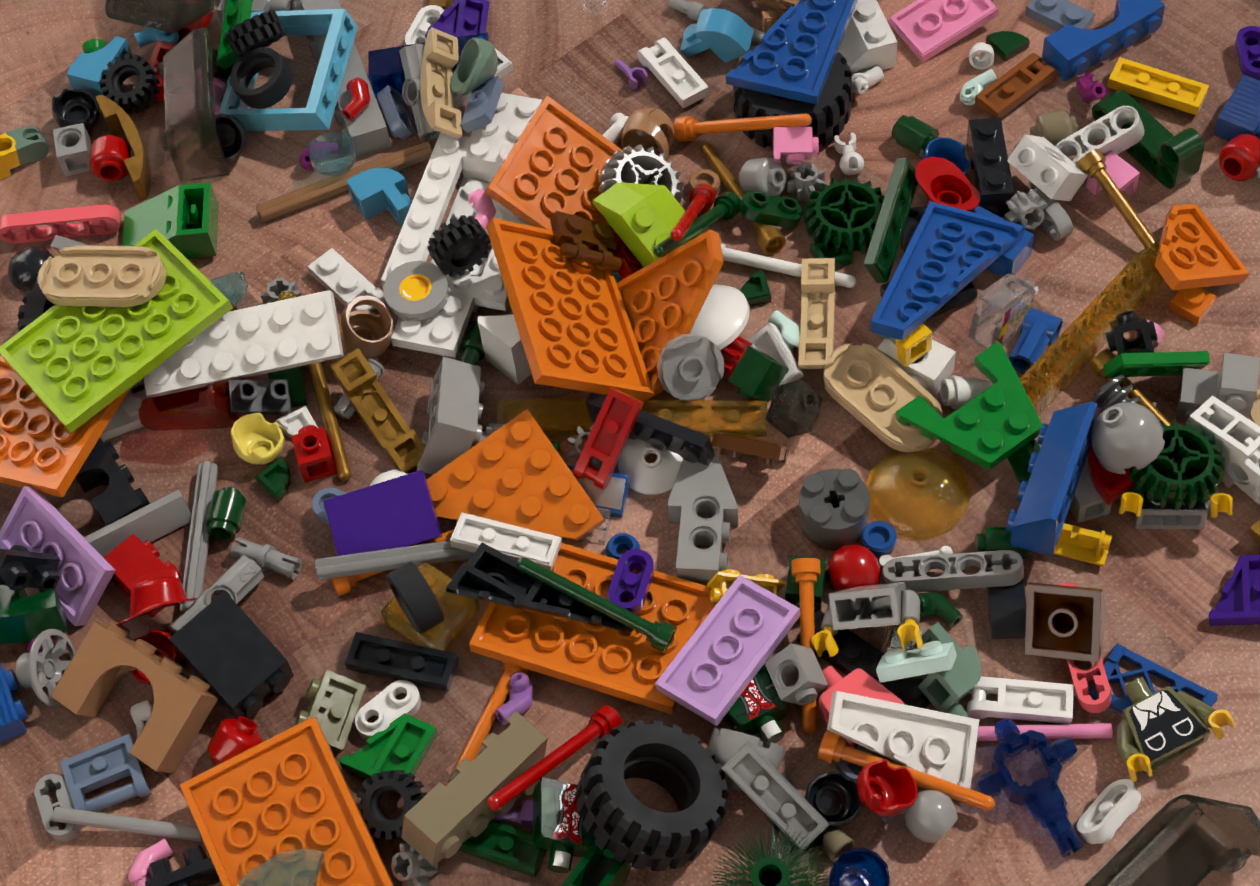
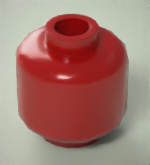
M1240 134L1230 140L1219 152L1218 163L1222 172L1228 178L1235 181H1246L1260 171V140L1250 134Z
M115 135L101 136L94 140L90 147V169L93 174L105 181H116L125 177L128 174V170L124 160L131 157V149L128 143Z
M239 716L237 719L227 718L221 721L208 744L211 762L217 766L262 743L263 739L257 731L256 723L243 716Z

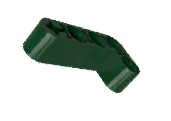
M1118 90L1093 105L1092 115L1095 121L1121 106H1131L1138 111L1144 127V136L1137 144L1126 149V151L1166 188L1172 189L1198 173L1204 152V142L1199 133L1193 128H1186L1174 136L1123 90ZM1126 123L1121 127V129L1130 128L1133 125V123Z

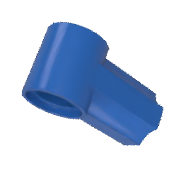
M1033 307L1028 310L1021 327L1020 337L1009 356V360L1016 371L1023 374L1036 372L1048 347L1053 346L1059 336L1063 324L1062 318Z

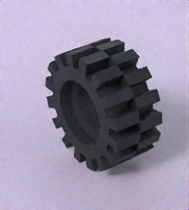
M270 10L262 12L260 15L257 14L251 19H246L242 23H238L234 28H230L225 33V37L235 57L239 58L250 50L272 45V43L283 38L286 32L276 12Z
M124 54L125 60L117 56L115 57L117 63L113 65L110 61L107 64L110 70L106 71L103 69L101 73L106 78L100 79V84L103 87L101 88L102 93L105 97L117 103L127 114H132V109L136 113H140L141 106L147 110L151 107L147 102L151 100L155 103L157 97L154 93H160V88L157 85L161 84L157 76L158 74L139 55L134 54L132 57L130 54ZM138 75L140 81L137 87L130 92L123 93L121 91L123 82L130 76Z
M461 215L458 221L455 217L451 218L448 225L444 222L440 225L442 230H435L432 233L435 238H429L428 241L430 246H427L430 256L444 275L449 274L450 277H455L456 273L462 276L465 274V270L473 271V266L475 264L480 266L483 263L481 258H487L489 256L488 250L492 249L488 234L479 221L470 215L468 218L465 215Z
M403 770L382 771L381 773L371 775L372 779L365 780L362 783L364 790L358 791L356 797L361 798V803H356V805L362 812V817L367 824L369 832H374V837L379 839L385 838V840L401 838L404 815L427 794V792H421L420 789L424 785L421 781L415 782L416 776L412 773L405 774ZM388 790L397 791L404 800L403 812L396 819L386 817L380 808L381 798Z

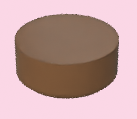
M702 169L690 176V193L696 185L701 183L711 185L715 189L716 197L720 193V178L714 171Z

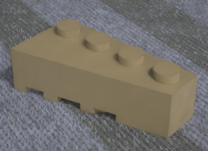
M517 711L506 719L509 726L501 735L497 736L492 732L482 742L484 747L472 762L465 758L455 767L446 786L439 782L404 815L401 838L432 866L444 857L447 859L452 857L464 841L471 836L477 837L486 829L488 823L497 815L503 816L508 813L515 804V801L521 796L533 793L534 787L539 780L500 809L493 811L487 806V800L490 796L539 762L545 755L548 738Z

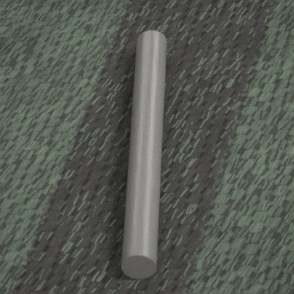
M55 807L53 813L54 822L202 842V836L197 826L63 807Z

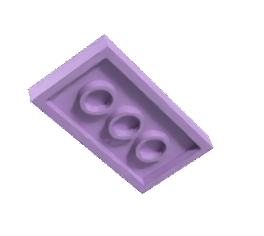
M23 486L0 530V548L10 550L14 545H22L29 552L56 554L61 561L56 569L60 580L55 591L69 621L74 626H85L112 578L115 569L38 490L31 486Z
M739 575L656 681L657 691L717 726L801 616L800 608Z

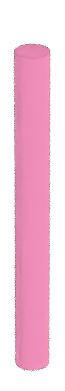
M1111 723L979 726L977 741L1112 738L1113 731Z

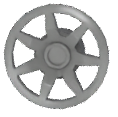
M57 629L42 631L34 640L30 652L20 655L16 663V676L21 686L33 688L37 697L50 707L62 706L61 703L50 695L62 677V670H66L71 660L60 661L59 657L65 652L66 648L71 660L76 653L67 635ZM52 635L59 638L55 648L50 638ZM41 644L43 647V651H39ZM43 687L48 688L49 697L43 691Z

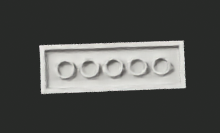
M327 290L229 311L144 377L146 396L153 398L224 383L228 380H238L344 357L333 292Z

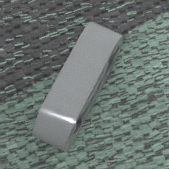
M1038 187L1033 189L1048 205L1043 209L1046 219L1040 224L1046 233L1055 241L1072 234V221L1058 201L1049 198Z
M52 773L43 776L35 785L34 795L44 827L55 841L69 842L77 837L82 825L66 823V828L60 830L58 828L60 822L53 821L55 807L74 809L66 781L59 774ZM54 786L58 789L56 790L58 799L56 803H53L48 796L50 788Z

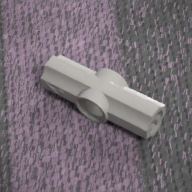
M413 44L399 50L406 79L402 87V97L406 105L412 106L419 138L423 141H429L438 138L440 132L433 130L429 126L422 108L420 76L424 44Z
M245 555L241 556L208 589L201 592L197 600L168 627L171 636L211 603L212 594L219 596L225 591L237 604L265 577L259 565Z

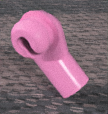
M477 189L469 194L468 203H473L472 208L477 211L474 218L486 230L487 224L496 214V209L491 197L484 193L485 190Z
M165 838L137 854L128 873L129 882H133L134 886H146L145 882L150 880V863L166 859L174 854Z

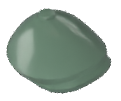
M472 38L465 44L460 61L451 79V88L456 95H468L496 74L497 53L492 43L482 38Z

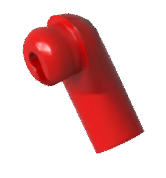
M358 77L348 81L346 85V90H350L352 100L341 112L349 121H353L371 101L368 84Z

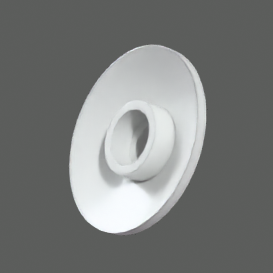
M628 438L618 459V469L620 474L629 477L630 488L635 492L644 495H659L673 488L683 458L668 450H657L650 443L640 439L632 440ZM653 453L657 456V460L654 463H647L645 461V457L648 454Z

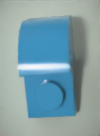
M719 8L704 9L700 11L697 24H691L684 31L680 52L689 58L710 48L727 63L746 54L750 48L754 30L733 12Z
M372 168L346 180L351 200L365 220L388 209L402 228L412 202L409 197L406 180L399 172L389 168Z

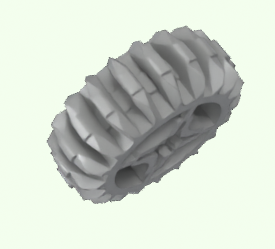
M640 144L634 149L628 146L622 152L618 150V152L612 155L611 159L607 160L600 174L599 180L602 183L599 185L598 191L604 193L617 182H621V179L623 183L664 185L680 204L684 196L681 193L684 183L678 181L681 172L672 170L674 161L667 163L664 160V153L654 154L653 147L648 148L645 152Z

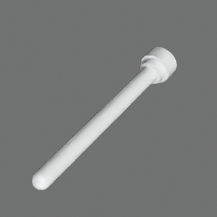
M721 243L724 261L801 277L802 264L726 248V244ZM835 272V285L853 288L856 285V278L852 275Z

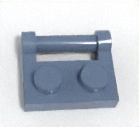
M130 734L60 762L74 809L100 812L138 795L140 798L152 794L140 760L129 753L134 745ZM127 776H132V783L86 801L84 794Z

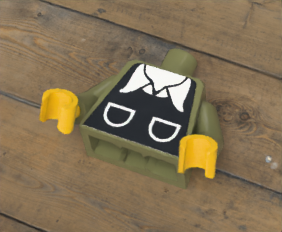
M1143 677L1124 687L1133 705L1123 710L1122 721L1117 725L1116 750L1128 768L1130 780L1136 782V772L1142 771L1144 775L1148 773L1149 777H1151L1153 770L1206 743L1210 735L1208 728L1212 729L1217 739H1222L1224 734L1220 727L1227 725L1235 729L1236 725L1229 711L1215 710L1208 704L1183 691L1175 692L1170 686L1152 693Z

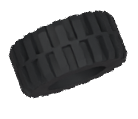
M753 46L750 50L753 51L757 46ZM840 52L837 53L817 105L803 101L780 100L767 93L733 86L736 119L806 113L811 116L812 121L809 126L805 127H812V137H818L819 144L826 145L833 140V135H839L844 130V125L848 123L851 115L852 72L847 65V60ZM743 57L738 62L737 68L743 62ZM773 129L743 131L751 140L755 138L756 144L764 148L770 146L773 151Z
M643 720L629 722L628 726L625 724L613 728L610 734L604 735L588 760L576 790L578 814L580 818L585 817L582 825L589 836L593 834L596 837L595 844L602 851L607 849L613 853L612 858L620 863L623 860L632 863V868L644 870L646 866H649L651 871H665L668 865L671 869H677L685 866L687 861L696 859L711 840L722 822L721 820L726 814L728 807L726 800L729 796L728 784L726 781H723L725 773L721 769V764H715L714 762L715 754L709 747L704 748L699 744L701 740L694 734L689 736L681 732L683 728L674 724L670 727L664 726L663 721L650 720L648 724H644ZM642 778L662 786L674 798L679 812H661L647 807L631 793L625 779Z

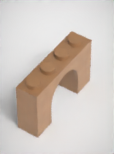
M94 621L50 696L76 715L96 717L115 683L126 673L139 669L151 683L154 704L150 718L129 753L156 772L175 773L219 698L208 691L210 685L202 679L193 675L189 678L181 673L183 667L170 658L164 657L161 659L155 655L156 648L144 640L137 639L135 641L129 637L130 630L121 624L115 625L117 623L115 621H111L110 624Z

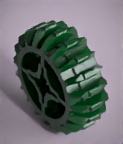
M844 176L841 182H837L832 178L829 186L821 183L818 191H812L810 200H807L805 205L804 223H806L808 236L813 237L814 243L822 242L825 251L834 246V252L837 255L840 254L841 247L847 249L849 254H853V251H858L863 255L866 247L869 248L885 197L882 195L880 187L872 188L871 181L862 184L859 177L854 181H848L846 176Z
M1174 419L1170 426H1167L1160 420L1164 428L1162 438L1165 444L1158 457L1140 470H1137L1135 466L1127 468L1130 471V480L1137 484V494L1147 492L1148 503L1157 499L1160 500L1161 508L1166 506L1167 503H1171L1176 511L1181 507L1182 503L1190 509L1195 506L1196 501L1204 504L1208 500L1209 495L1212 496L1218 491V487L1224 478L1223 471L1226 463L1225 458L1222 457V446L1214 445V435L1204 436L1203 426L1194 430L1191 428L1190 421L1184 426H1180Z

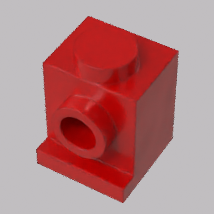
M307 425L302 427L298 434L291 436L304 482L337 474L324 427L317 428L314 425Z

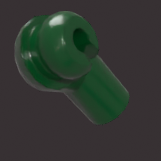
M917 594L920 599V616H939L950 628L955 627L962 620L963 615L941 594Z

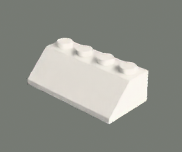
M877 0L857 1L838 52L847 60V65L850 67L852 75L864 73L875 66H879L881 70L896 67L897 40Z

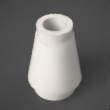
M951 375L949 379L941 381L940 395L944 406H951L952 409L960 408L993 384L990 380Z

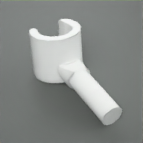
M148 700L137 703L130 709L131 716L136 725L137 738L152 713L153 708Z

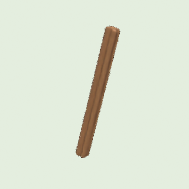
M428 141L418 143L258 204L256 206L257 214L262 222H267L348 191L346 180L372 168H389L398 172L429 160L433 150Z

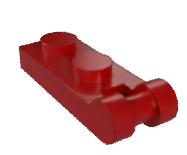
M610 388L573 470L574 476L582 480L587 478L594 482V486L602 490L607 488L644 402L615 388ZM593 457L603 461L600 469L591 465Z

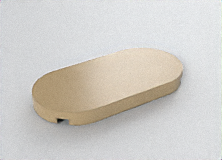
M75 245L59 250L60 254L54 258L50 256L42 264L37 281L47 300L56 305L133 307L151 300L159 293L166 281L167 270L162 259L155 251L148 247Z
M851 343L838 347L830 354L823 374L824 384L828 393L887 446L901 452H918L930 447L937 440L936 438L931 440L922 435L921 430L908 423L905 426L895 419L896 411L919 395L941 417L942 410L939 402L932 394L882 351L872 345L862 343L860 346Z

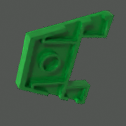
M999 341L977 355L974 360V365L993 383L988 389L946 418H942L920 395L897 410L895 417L899 423L905 426L908 423L918 428L925 437L931 440L936 438L948 444L953 452L989 471L1038 437L1043 425Z

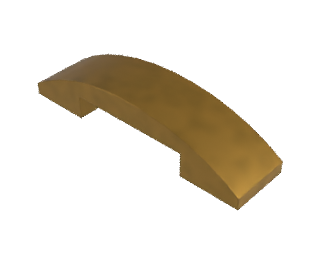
M103 95L96 96L111 135L117 136L124 133L134 156L125 159L124 162L140 200H145L150 190L151 170L139 132L129 115L117 103Z
M358 348L332 363L330 368L341 388L390 461L399 471L404 473L416 468L425 445L421 443L422 441L414 429L411 430L396 409L378 382L377 374Z

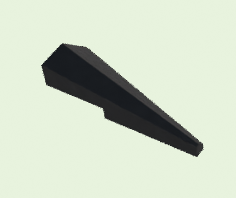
M483 542L469 562L462 564L446 587V592L628 632L634 631L632 628L521 572L517 568L516 560Z

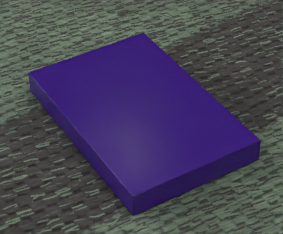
M423 470L323 501L338 556L420 545L442 538Z

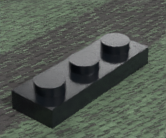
M356 632L345 660V666L347 670L397 681L407 680L415 685L449 692L459 657L456 653Z

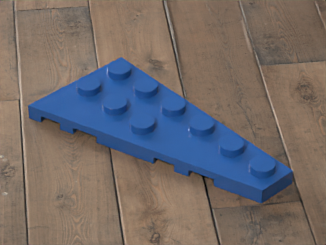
M800 0L794 7L790 6L762 36V42L753 51L749 50L738 68L736 70L732 69L726 75V84L817 105L858 0Z
M930 201L871 319L869 331L903 341L1020 240L1024 235L1025 226Z

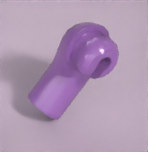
M518 672L511 676L509 701L495 710L497 719L503 725L507 724L506 719L515 711L521 715L532 706L533 685L526 673Z

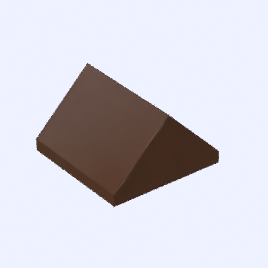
M1028 582L1025 655L1099 662L1107 618L1103 589Z

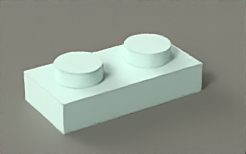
M931 641L923 644L920 649L908 651L906 649L902 650V648L891 649L882 655L876 668L879 682L952 670L957 654L953 642L942 644L940 641Z

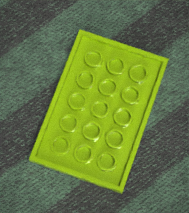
M157 229L134 245L151 248L166 266V281L159 293L151 300L133 307L60 306L55 304L0 346L1 357L70 433L74 432L233 309L230 301Z

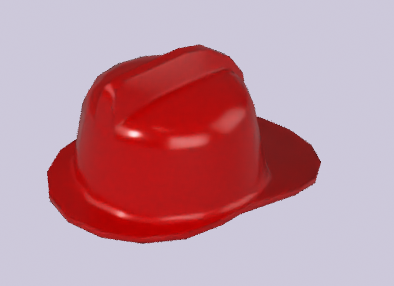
M928 157L918 162L915 168V178L927 195V206L932 201L971 211L979 205L981 201L980 193L954 163L939 157Z
M166 569L151 572L141 576L131 589L130 617L115 625H122L160 608L197 600V598H187L176 570Z

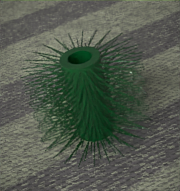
M767 827L768 857H766L759 828L761 852L756 839L754 843L751 842L754 848L752 849L754 856L750 850L748 853L745 851L746 857L733 844L747 860L736 853L739 857H735L738 858L736 860L739 863L728 858L733 862L731 863L733 865L726 864L733 869L726 867L725 869L727 870L725 871L731 873H726V875L718 874V876H724L718 879L726 881H712L724 882L716 884L722 886H828L819 884L830 883L827 881L816 883L821 880H830L829 878L817 879L825 877L826 875L820 876L819 874L827 872L823 871L816 874V872L821 871L818 869L815 872L809 873L817 868L824 867L823 865L816 867V865H819L818 863L810 866L814 864L813 862L807 865L808 860L814 857L812 855L805 859L812 849L801 857L803 858L802 860L799 859L802 855L801 853L793 861L801 849L800 847L793 854L799 845L798 843L792 853L790 851L798 837L795 838L791 847L787 843L788 846H786L782 856L784 849L782 844L786 832L781 846L779 843L778 848L777 843V848L775 849L776 842L772 828L770 857ZM809 844L806 847H804L801 851L804 852L809 846Z

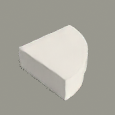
M306 406L276 420L281 431L288 437L298 434V431L304 426L314 425L317 427Z

